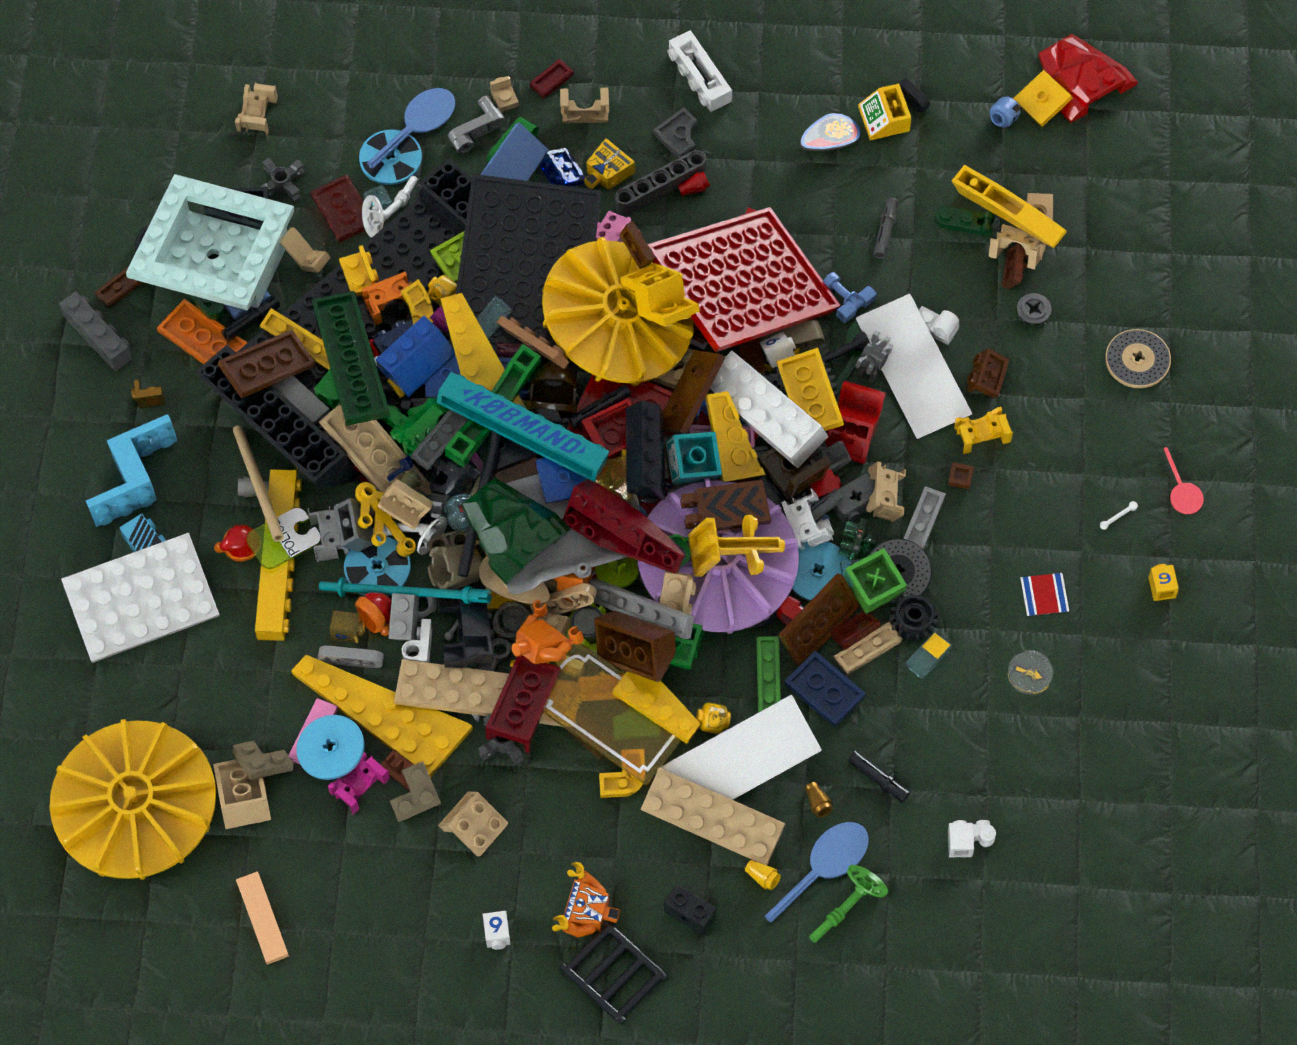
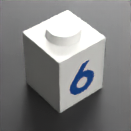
M784 332L760 342L766 359L772 368L777 366L776 361L795 355L793 350L796 349L792 338H787Z
M506 911L484 913L483 920L487 948L492 947V949L498 950L505 948L506 945H511Z

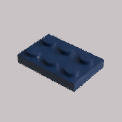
M816 651L785 680L784 684L834 727L866 696L863 690Z

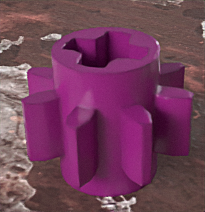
M440 306L429 318L439 330L442 329L446 333L449 329L443 308Z

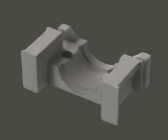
M329 506V510L310 513L309 508H307L311 525L319 524L322 545L313 546L317 563L319 561L339 559L337 551L339 549H344V553L347 555L349 549L341 547L335 511L331 510Z

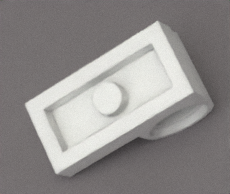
M921 306L919 312L932 337L949 345L959 330L958 317L946 310L942 311L939 315Z
M422 619L421 627H417V640H409L402 646L403 659L430 663L431 619ZM411 652H418L414 657L408 656Z

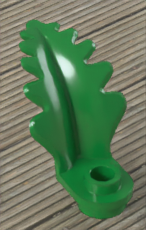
M428 398L423 405L408 410L409 417L399 420L402 425L394 426L395 429H392V432H390L391 438L399 443L403 442L405 445H408L409 442L411 445H415L416 438L422 443L426 438L425 434H429L438 424L439 418L445 415L449 409L438 404L437 398Z

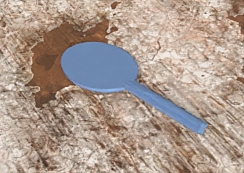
M443 88L429 89L417 95L406 108L404 115L406 127L367 162L369 167L374 168L413 131L417 133L430 132L445 124L455 109L454 95Z
M845 822L833 826L822 834L811 851L810 865L812 871L765 915L767 921L772 922L818 877L836 878L846 874L850 865H858L868 847L869 840L866 829L858 823Z

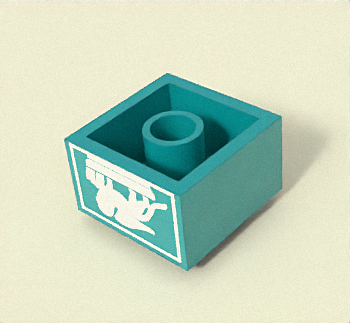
M715 432L673 435L665 442L672 485L703 482L705 478L715 481L722 475Z

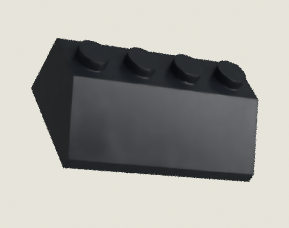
M640 401L626 408L627 493L662 501L665 500L664 414L660 405Z

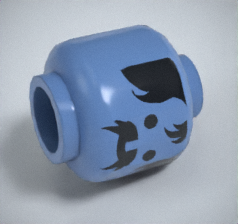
M1010 97L1000 98L990 108L992 122L1003 128L1011 126L1021 113L1017 101Z

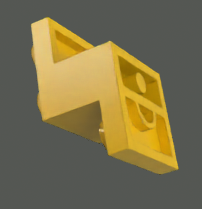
M653 263L621 277L622 286L635 291L638 315L649 321L658 323L663 327H669L674 322L688 319L691 315L700 312L699 303L685 298L682 273Z

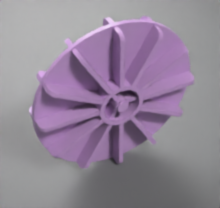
M705 478L703 482L684 486L674 492L671 491L667 494L665 500L658 503L647 518L667 536L679 534L683 537H688V534L693 529H685V515L698 513L697 507L681 509V494L694 493L697 488L734 484V482L710 481L709 478ZM768 498L771 523L757 526L754 537H780V539L785 541V550L782 553H758L759 559H762L764 562L762 573L758 575H751L749 573L745 554L720 555L721 561L702 577H695L693 575L691 556L689 561L679 568L678 573L691 574L693 582H696L694 596L690 595L689 604H692L691 615L694 616L693 623L703 625L704 631L732 634L733 631L742 630L767 620L784 603L794 585L799 564L798 542L789 521L781 511L782 508L779 505H775ZM743 528L717 531V536L743 537ZM688 539L686 543H687V545H688V547H689V549H690L689 539ZM676 544L678 548L685 554V552L679 547V545ZM638 560L639 572L644 586L652 599L659 603L665 570Z

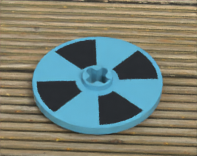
M384 130L373 134L364 142L360 150L359 161L362 171L370 180L383 185H396L409 180L411 176L417 173L422 162L421 148L416 139L409 135L387 155L388 157L394 155V158L388 160L386 156L374 168H370L367 162L401 131Z
M376 536V539L381 542V538ZM386 537V542L381 546L371 545L359 552L350 549L344 562L345 577L348 583L403 587L411 571L410 557L400 556L396 551L398 542ZM374 564H376V565H380V564H381L382 569L379 570L378 568H376V569L374 570L373 565H374Z

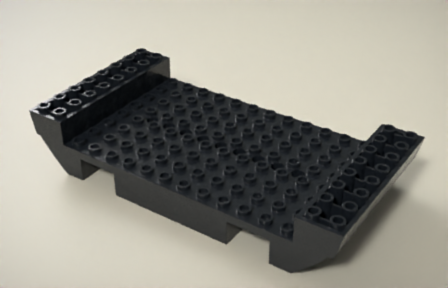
M447 158L418 183L420 197L363 245L365 252H370L373 262L370 266L372 270L376 269L379 278L378 282L406 272L408 283H413L419 279L427 292L428 284L435 276L439 278L445 275L432 257L430 250L465 231L472 177L450 158ZM341 265L336 267L284 311L282 315L322 339L312 300L350 292ZM363 295L356 297L368 340L375 339L376 334L384 327H389L391 330L394 329V326L399 322L396 319L398 314L407 315L406 322L412 320L406 301L395 299L388 302L384 306V310L380 311L382 323L374 326L369 310L366 309ZM430 298L434 313L440 306ZM263 329L237 352L226 345L195 371L200 379L319 489L322 490L324 487L352 482L361 474L354 470L352 467L354 463L319 422L314 425L272 385L241 398L218 366L219 360L275 337L271 333ZM315 361L313 368L294 375V377L316 396L314 388L329 370ZM377 367L387 404L389 406L394 405L400 410L402 398L398 397L387 382L389 378ZM425 383L409 398H426ZM326 405V406L329 408L330 412H331L333 409H332L331 407H329L328 405ZM378 419L377 422L390 435L392 428L381 419Z

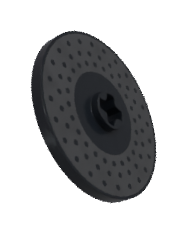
M889 539L880 543L871 551L869 556L885 548L896 567L900 566V569L905 571L901 573L902 578L907 584L903 594L905 597L909 596L910 593H913V595H923L931 581L932 566L927 553L918 544L907 539ZM901 596L891 600L888 603L894 604L895 600L900 601Z

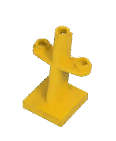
M745 515L743 518V537H718L715 518H705L688 534L693 575L695 577H702L721 561L720 555L745 554L749 573L751 575H758L764 569V562L762 559H759L758 553H782L785 550V541L780 539V537H754L758 521L753 515Z

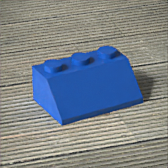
M423 316L378 356L376 362L378 368L409 398L453 358L455 352L440 330Z

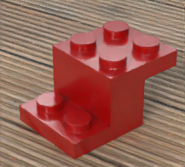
M844 381L837 404L844 425L827 431L828 438L825 440L827 447L837 441H843L851 459L865 464L870 443L877 431L886 393Z

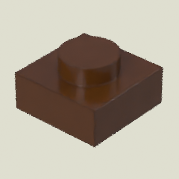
M952 462L948 485L969 490L974 466Z

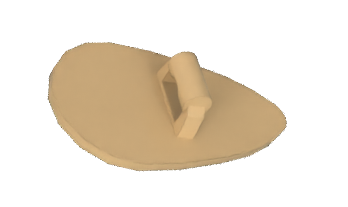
M488 556L483 559L479 567V577L487 589H491V591L503 597L525 604H533L536 600H540L541 604L549 602L550 595L544 582H541L529 591L511 594L506 584L490 568Z

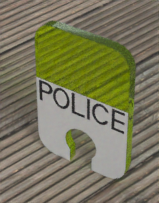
M294 508L277 517L284 535L283 540L280 542L273 540L267 523L248 533L247 544L264 568L273 569L319 544L320 534L316 527L310 529L304 535H299L294 530L296 524L309 520L308 515L303 509Z

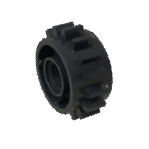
M910 593L907 597L902 595L900 601L895 600L893 607L890 609L889 622L893 623L891 629L898 632L897 636L906 638V641L911 639L917 642L920 638L925 640L928 634H933L934 628L938 624L939 613L934 612L936 605H932L929 602L930 599L922 597V594L913 595V593ZM914 615L918 619H912L909 616Z

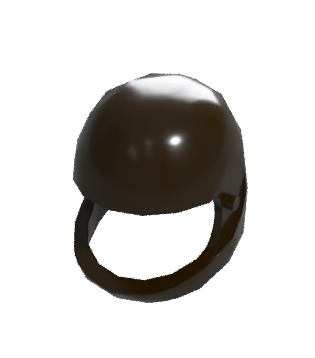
M546 362L539 366L531 378V387L528 389L527 409L531 411L552 409L558 410L559 414H576L578 409L576 398H578L579 393H576L577 381L572 369L568 366L563 369L554 362Z

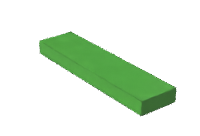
M779 636L756 637L758 713L781 701Z

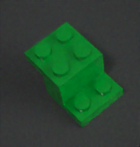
M693 623L690 639H684L675 635L676 653L670 665L691 670L694 658L697 659L705 633L703 625Z

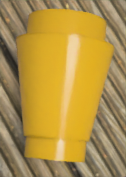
M750 860L745 868V872L764 889L773 890L781 878V874L777 872V869L754 860Z

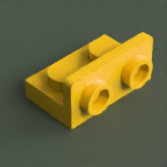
M363 245L358 246L359 253L339 258L350 292L354 291L356 297L362 295V288L379 281L376 269L372 270L370 264H373L370 252H365Z

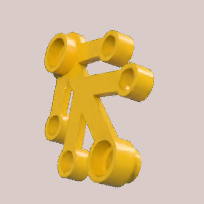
M368 482L359 484L355 491L356 499L361 503L360 517L357 521L358 525L366 529L373 523V519L369 515L371 506L375 511L374 534L371 537L373 545L381 546L386 542V535L383 533L385 525L398 542L396 545L397 553L402 557L410 556L416 549L414 540L405 537L392 520L396 518L378 508L379 501L384 492L377 491ZM363 518L367 520L368 524L363 522ZM376 536L381 538V542L376 539Z

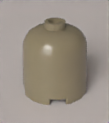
M464 544L432 548L429 553V557H432V565L428 566L432 585L438 586L440 589L452 590L478 582L480 580L479 567L483 561L480 552L475 548L469 576L461 577L457 574Z

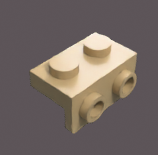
M396 479L384 491L378 508L414 530L417 528L421 518L431 509L433 502L423 494L410 488L406 483Z

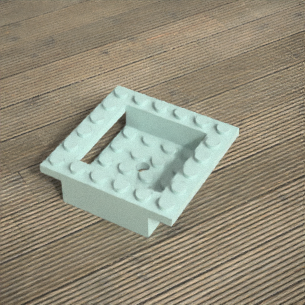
M174 174L126 272L127 278L248 310L250 306L258 308L285 252V248L280 244V240L287 233V225L294 213V206ZM187 201L264 222L259 230L189 211ZM211 254L219 255L215 259L208 258Z

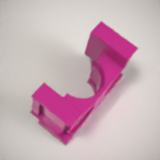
M364 752L360 762L351 772L328 785L329 793L331 795L335 794L337 800L341 798L348 804L352 815H354L359 810L357 799L377 779L385 784L390 779L389 771L375 761L373 756L368 759L367 754Z

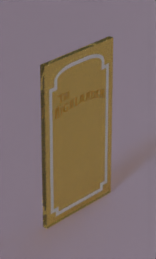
M573 644L571 646L572 649L566 655V659L552 664L561 667V673L543 713L647 786L658 769L661 768L682 740L612 694L615 686L625 675L622 671L583 644Z

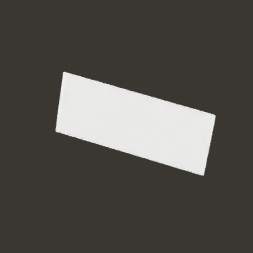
M907 294L856 317L858 325L862 332L866 333L871 344L872 335L876 330L880 332L879 339L884 340L887 336L891 338L885 347L891 344L893 349L881 370L917 439L954 423L955 418H965L972 415L911 294Z
M790 695L659 768L733 800L821 751V748L796 701Z

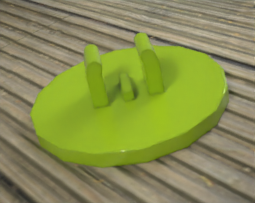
M625 557L598 565L595 569L597 579L620 588L627 587L634 583L639 576L638 561L631 557Z

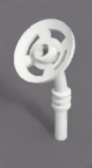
M416 176L410 177L403 190H400L396 195L394 203L385 210L382 209L380 201L376 196L369 195L365 198L362 207V219L364 228L370 237H373L383 229L385 220L400 207L406 205L410 199L411 191L418 182ZM373 202L375 206L370 210V205Z
M441 516L440 519L437 518L429 525L419 523L417 528L413 530L403 523L395 522L402 532H419L421 537L418 542L417 552L420 555L429 552V541L436 535L444 534L448 523L447 518ZM384 525L383 533L386 536H391V532Z

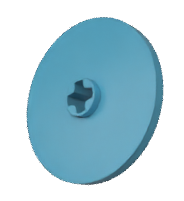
M828 541L814 546V548L808 542L803 543L805 546L804 550L798 548V571L791 590L804 600L811 601L837 573L844 575L845 568L851 566L846 554L838 546ZM815 567L818 570L822 569L821 575L818 572L814 573Z
M327 715L314 720L302 731L297 742V758L302 768L309 775L323 780L337 779L348 774L358 765L364 753L365 743L363 734L355 722L344 716ZM332 743V744H333V747H332L333 750L328 751L329 744Z

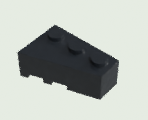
M268 187L229 188L270 199ZM204 205L205 214L210 217L259 230L264 222Z

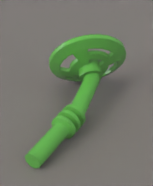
M850 865L847 869V874L856 885V890L839 908H835L826 916V920L809 936L810 939L816 943L833 926L836 927L838 923L845 919V914L863 895L869 894L881 898L885 897L888 894V889L884 882L866 868Z

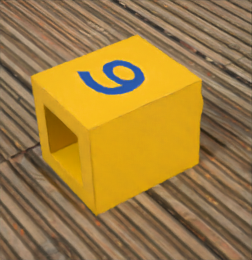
M1158 564L1152 567L1148 578L1153 600L1176 598L1179 588L1174 566Z

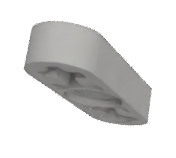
M321 646L318 653V660L327 664L381 668L384 654L380 651L347 647Z

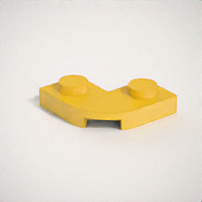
M644 749L621 750V756L639 769L642 765H645ZM621 760L622 772L599 773L600 798L627 797L635 794L644 783L645 769L639 773Z

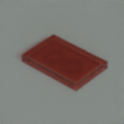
M347 174L310 192L311 198L339 243L365 231L362 219L364 201Z

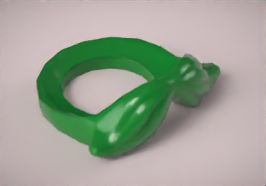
M679 534L668 536L685 552V558L681 566L685 565L691 556L690 549L686 543L688 537H683Z

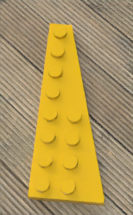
M462 293L440 298L460 374L467 380L480 384L487 390L492 391L505 369ZM518 394L513 403L520 404L525 407L523 401L521 400Z
M305 655L291 670L292 675L329 703L338 706L342 713L391 750L397 751L413 764L423 761L430 778L473 730L472 725L436 709L395 704L396 692L309 655Z

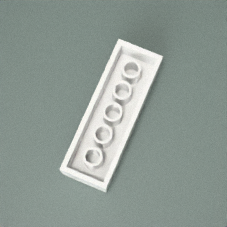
M731 351L725 357L708 392L714 394L728 391L739 414V419L794 466L799 468L828 438L827 433L817 421L736 353Z

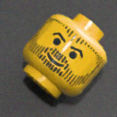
M442 275L439 278L435 276L428 284L430 288L428 296L442 307L440 298L456 295L457 283L446 275Z
M708 702L703 705L702 709L697 710L696 719L701 723L700 729L703 732L721 734L729 727L731 713L727 712V708L724 705Z

